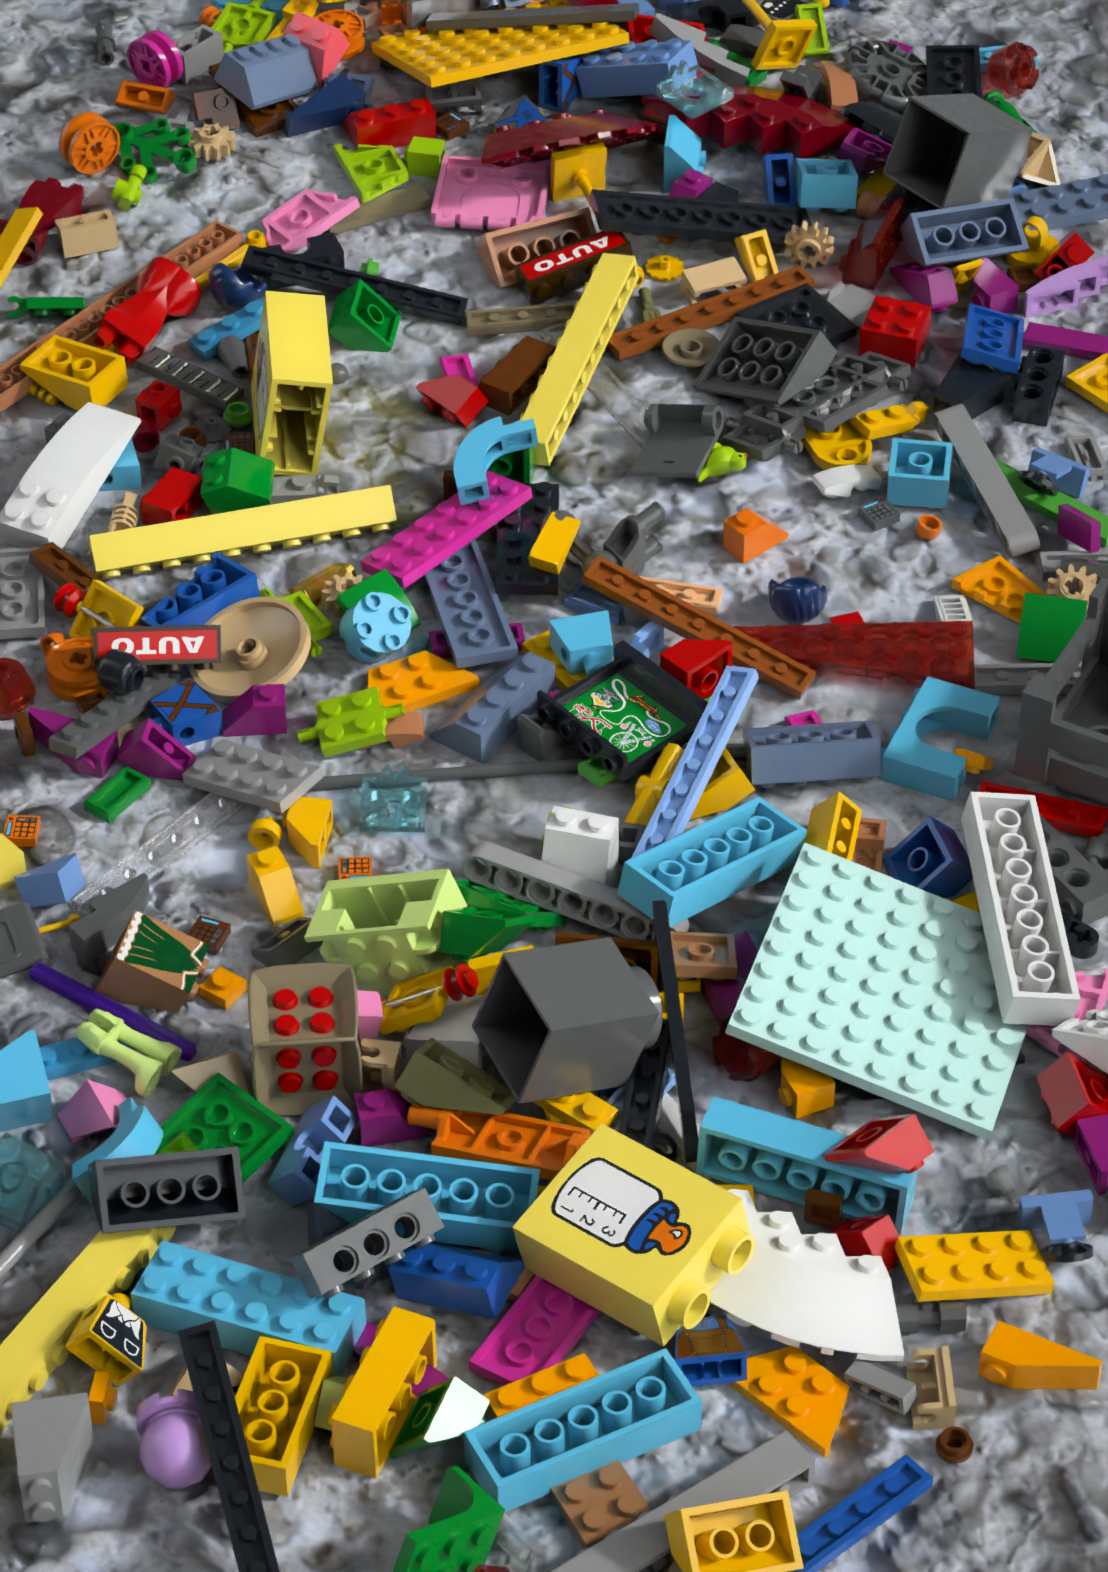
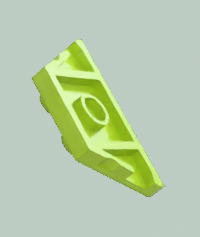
M333 144L334 155L362 203H366L409 181L408 170L393 146L358 144V150H343L342 144Z

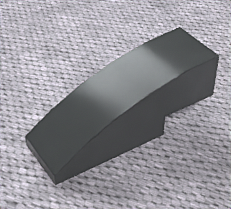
M142 873L89 902L90 914L68 925L71 949L86 964L104 954L117 943L135 910L141 913L144 912L150 901L148 876Z

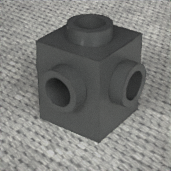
M171 433L161 442L153 469L166 474L172 467L198 475L204 463V459L201 458L204 447L196 444L189 437H179Z

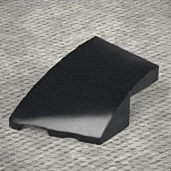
M869 101L851 103L843 106L840 111L845 117L871 131L891 145H893L903 116L885 105Z

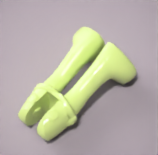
M97 1008L89 1015V1022H82L75 1032L77 1038L93 1053L111 1058L134 1072L135 1091L144 1098L149 1097L155 1090L161 1075L165 1077L171 1073L182 1053V1049L178 1046L139 1033L124 1024L123 1019ZM118 1041H122V1042H124V1043H126V1044H128V1045L134 1047L135 1049L139 1050L140 1052H142V1053L145 1054L146 1056H144V1055H142V1054H140V1053H138V1052H136V1051H134V1050H132V1049H130V1048H128V1047H126V1046L120 1044Z

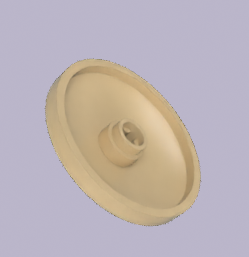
M254 597L241 600L222 609L204 624L220 625L221 663H213V669L194 670V664L188 665L194 681L209 698L231 704L252 685H286L300 671L308 657L311 646L310 629L301 612L286 600L275 597Z

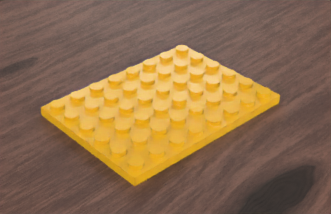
M549 0V3L542 5L540 3L527 4L524 9L567 6L561 0ZM609 22L439 31H420L414 29L405 31L404 36L397 38L395 35L381 36L379 41L371 42L372 53L433 88L630 42L629 32Z

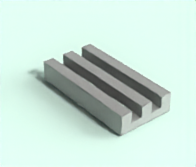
M1093 434L1064 438V448L1069 459L1080 464L1083 462L1085 466L1091 468L1089 474L1090 481H1097V476H1101L1102 480H1108V468ZM1084 442H1087L1097 468H1093L1088 451L1083 444Z

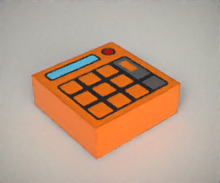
M7 815L3 835L18 847H36L41 827L40 816Z
M371 856L338 858L339 880L372 876Z

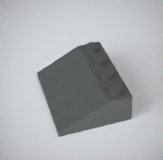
M735 316L693 387L695 390L782 405L823 376L837 350L820 330Z

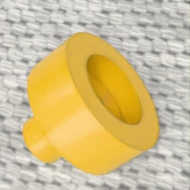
M272 817L257 819L251 824L248 841L258 850L279 846L283 831Z

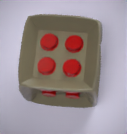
M330 962L271 966L251 972L248 980V1014L253 1043L252 1078L254 1098L278 1116H302L307 1107L333 1095L349 1110L355 1109L354 1094L363 1092L361 1052L357 1038L359 1028L357 984L352 966Z

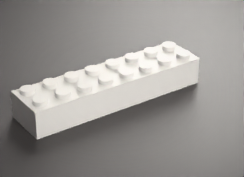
M970 791L961 822L1002 1021L1008 1024L1058 1026L1074 1017L1081 999L1035 795Z

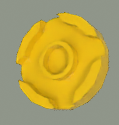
M1030 216L1022 224L1029 250L1006 254V262L1012 267L1030 265L1038 267L1049 251L1058 243L1055 237L1048 234V226L1042 218ZM1028 225L1034 226L1037 230H1029Z

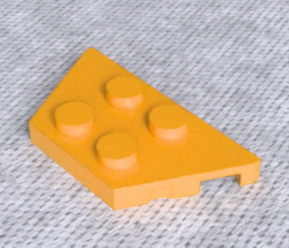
M424 650L369 669L368 688L377 686L381 703L384 707L402 702L405 712H412L477 689L479 687V677L463 668L457 669L456 665Z
M794 1346L747 1358V1380L727 1384L821 1456L827 1457L835 1431L837 1432L841 1420L842 1410L845 1408L849 1397L850 1386Z

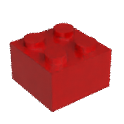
M876 295L860 330L859 357L871 351L908 363L910 367H915L930 334L932 306Z

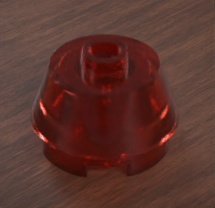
M1015 42L996 49L991 54L987 66L990 83L1011 96L1023 94L1027 89L1032 90L1039 77V69H1035L1034 57L1038 56L1036 51L1031 46L1021 42Z
M0 658V721L13 719V713L22 711L29 704L33 705L36 686L19 661L11 658Z
M730 1015L727 1019L719 1022L721 1025L719 1034L712 1038V1050L716 1064H723L727 1072L730 1073L728 1078L733 1081H754L773 1067L779 1060L780 1055L726 1034L725 1031L732 1016Z

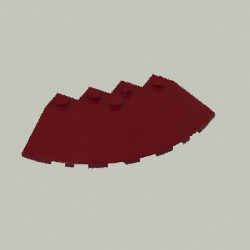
M736 84L694 85L681 87L676 93L651 94L641 97V102L644 105L650 106L667 122V125L669 115H675L699 138L709 135L723 149L747 141L761 155L785 147L796 158H809L841 146L854 127L867 133L860 125L851 121L840 112L831 110L830 107L800 95L765 87Z
M605 109L579 116L561 113L552 116L550 121L542 122V120H535L526 123V126L510 129V125L494 128V134L486 136L481 162L484 166L504 169L526 162L531 164L551 159V153L601 142L605 144L608 150L664 135L667 132L668 125L606 113Z

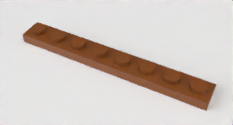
M798 265L613 333L606 348L619 361L628 359L662 346L664 339L675 331L688 328L705 330L734 319L737 311L805 283L814 289V279Z
M600 555L583 574V584L685 639L729 640L733 643V665L756 669L759 679L798 700L802 698L815 679L816 672Z

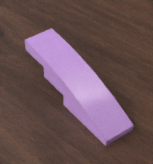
M1108 255L1069 267L1025 291L1023 312L1025 318L1078 306L1079 298L1099 294L1100 286L1108 285Z

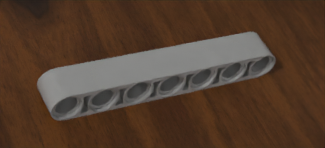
M960 403L933 413L934 424L943 442L953 443L952 459L1009 558L1012 559L1039 549L1040 540L1034 525L964 405Z
M486 841L476 844L463 863L464 875L470 881L621 937L656 940L653 920L617 894L618 889ZM478 860L483 861L486 865L481 864ZM509 871L514 872L517 876L512 875ZM541 883L546 884L549 888L542 886ZM571 894H575L580 899L574 898ZM603 906L609 907L612 911H608ZM634 917L641 919L643 922L637 921ZM688 919L670 927V930L688 932Z

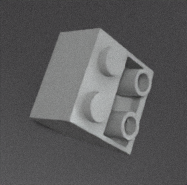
M204 24L174 41L183 60L184 71L179 80L185 83L208 71L209 66L220 63L224 55L222 34Z

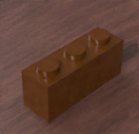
M528 335L518 344H515L511 351L503 359H500L479 381L478 388L488 400L485 406L510 416L536 390L541 374H544L548 358L551 355L553 356L556 346Z

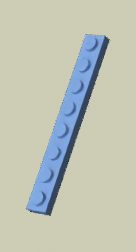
M726 666L631 858L683 834L759 679L756 669Z

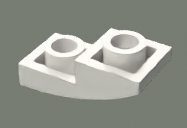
M870 465L834 467L814 474L812 477V481L820 489V493L829 498H837V496L850 497L853 488L860 491H866L867 488L879 490L883 480Z

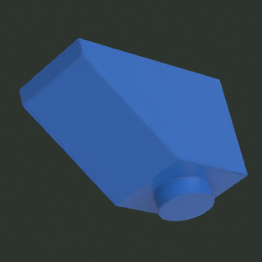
M793 153L765 155L761 160L763 189L767 204L797 207Z

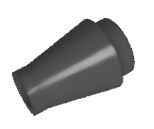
M234 335L222 338L218 343V356L231 371L233 377L242 378L246 376L249 368L247 366L244 342Z

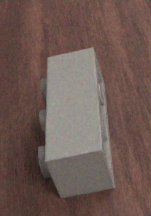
M856 1359L844 1373L845 1383L850 1386L849 1391L905 1415L918 1401L916 1384L896 1376L890 1371L880 1369L869 1362Z

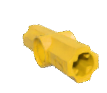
M668 743L664 747L650 774H643L638 779L635 787L636 800L623 823L641 824L647 827L685 749L673 743Z

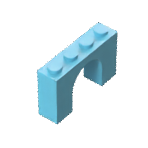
M927 676L922 687L915 689L910 708L905 707L903 710L900 726L893 728L888 747L881 749V780L954 802L965 782L967 757L933 748L925 744L920 737L936 730H951L987 740L998 721L1000 697Z

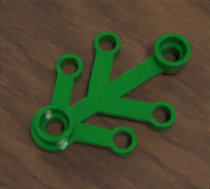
M159 118L153 123L135 128L127 122H121L114 126L120 135L119 148L122 159L120 167L125 175H130L133 165L137 164L132 157L131 146L138 148L140 151L141 164L147 170L143 180L146 184H153L159 178L158 172L153 166L152 155L174 163L177 170L185 174L191 173L196 168L197 159L191 149L182 148L175 152L162 146L172 142H176L180 146L188 144L191 141V135L186 127H179L170 132L169 123L164 118ZM154 132H155V134H156V136L151 137V138H147V139L142 138V136H145V135H148V134H151V133H154Z

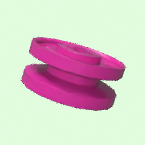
M151 30L141 38L131 42L128 46V62L133 74L140 83L166 88L169 84L176 82L182 77L184 68L181 54L174 42L166 34L158 30Z

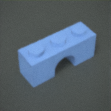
M334 1095L307 1107L267 1185L291 1207L315 1197L324 1141L345 1144L358 1118Z

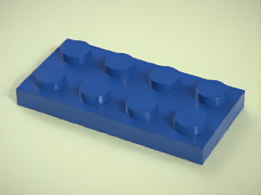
M969 303L960 357L974 365L985 364L992 366L1001 373L1012 372L1017 374L1021 361L1025 319Z

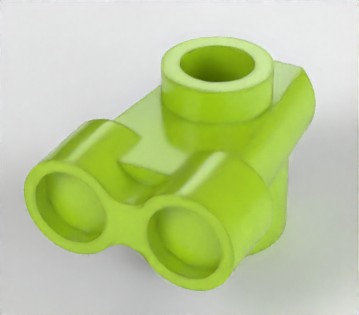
M140 164L133 165L127 181L118 178L110 198L119 202L117 205L119 209L129 211L131 205L137 207L143 193L140 188L147 173L144 166Z

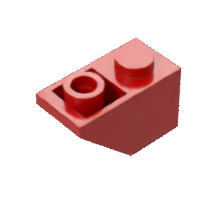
M1070 231L1049 251L1034 273L1043 281L1069 267L1086 262L1095 252L1076 232Z
M459 374L421 382L415 387L423 396L421 402L432 411H435L436 408L442 411L440 413L442 417L449 423L454 425L458 422L465 428L468 427L488 403L487 398L479 388Z

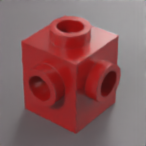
M154 380L135 398L137 417L141 419V423L148 422L160 431L165 429L182 412L180 389Z

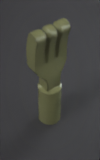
M647 287L640 288L638 294L644 309L643 321L646 322L660 317V311L653 308L654 305L649 289Z

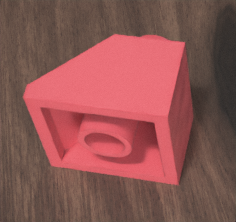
M296 11L283 35L290 34L296 36L309 49L318 86L323 88L325 86V78H328L329 73H333L350 43L339 28Z

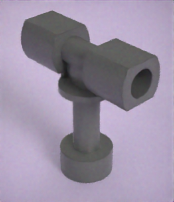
M915 1297L911 1304H895L900 1333L918 1332V1325H938L940 1332L966 1330L967 1313L964 1302H918Z

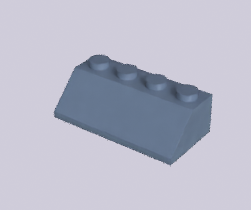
M290 34L225 52L214 77L216 82L252 110L310 93L318 88L309 49L301 43L299 38Z
M1014 198L910 213L900 227L907 254L923 267L1029 250Z
M531 652L504 663L429 734L430 739L482 764L518 729L517 718L519 714L532 715L537 710V692L542 690L548 695L550 691H555V663Z
M870 720L743 729L748 777L751 784L759 788H772L776 786V783L804 786L808 784V781L820 780L825 784L839 783L840 779L851 778L854 781L867 782L872 780V777H881V739Z

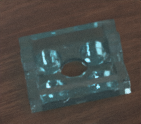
M682 60L680 61L679 68L674 64L671 65L667 80L656 85V95L694 119L733 99L734 89L700 66L695 65L690 68L688 63ZM687 93H701L698 99H692L687 96Z
M385 765L380 772V777H363L359 832L425 833L428 778L410 777V772L404 765L399 766L397 774L392 773L390 765ZM389 803L401 804L396 806L395 813H389L387 807Z

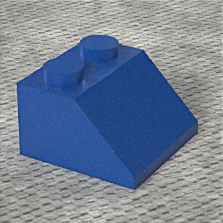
M930 815L883 858L892 878L942 898L955 896L973 879L969 857L955 830Z

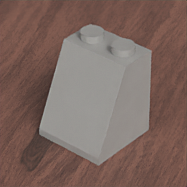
M88 1392L11 1403L18 1479L25 1523L47 1522L52 1519L64 1518L95 1445Z

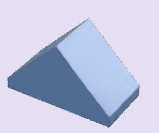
M75 853L14 876L21 902L27 901L30 908L67 903L86 885L77 854Z

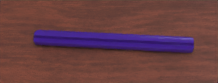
M36 962L30 968V979L91 1012L96 1008L107 1011L123 1019L124 1024L139 1033L178 1046L182 1049L180 1059L186 1062L191 1061L196 1056L197 1045L187 1038L41 962Z

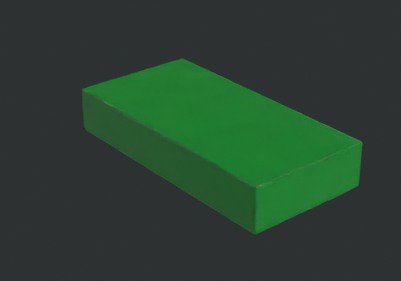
M125 766L84 801V810L110 823L152 787L151 779Z

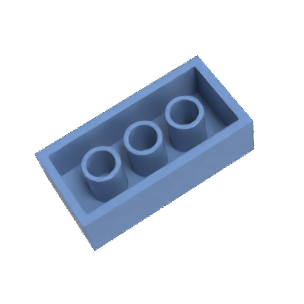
M673 38L666 42L648 40L637 44L629 41L630 43L596 50L583 59L584 61L575 68L583 98L676 93L699 71L692 40L681 41L679 38Z

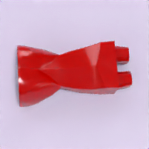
M153 258L146 265L138 279L136 287L138 294L111 308L101 320L94 344L102 350H106L111 344L119 348L117 354L124 356L126 366L148 352L157 338L167 314L172 316H188L199 307L202 291L198 282L187 271L167 258Z

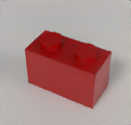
M172 467L158 480L157 484L148 494L142 497L140 510L142 512L143 525L148 526L189 519L205 502L200 495L202 477Z

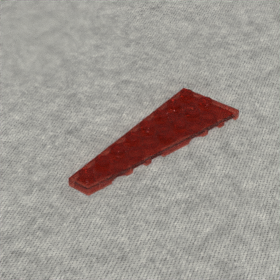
M973 621L733 626L735 629L801 664H808L812 670L819 671L820 666L836 668L838 669V674L883 680V678H890L891 676L900 677L909 684H916L917 680L925 681L928 676L975 690Z

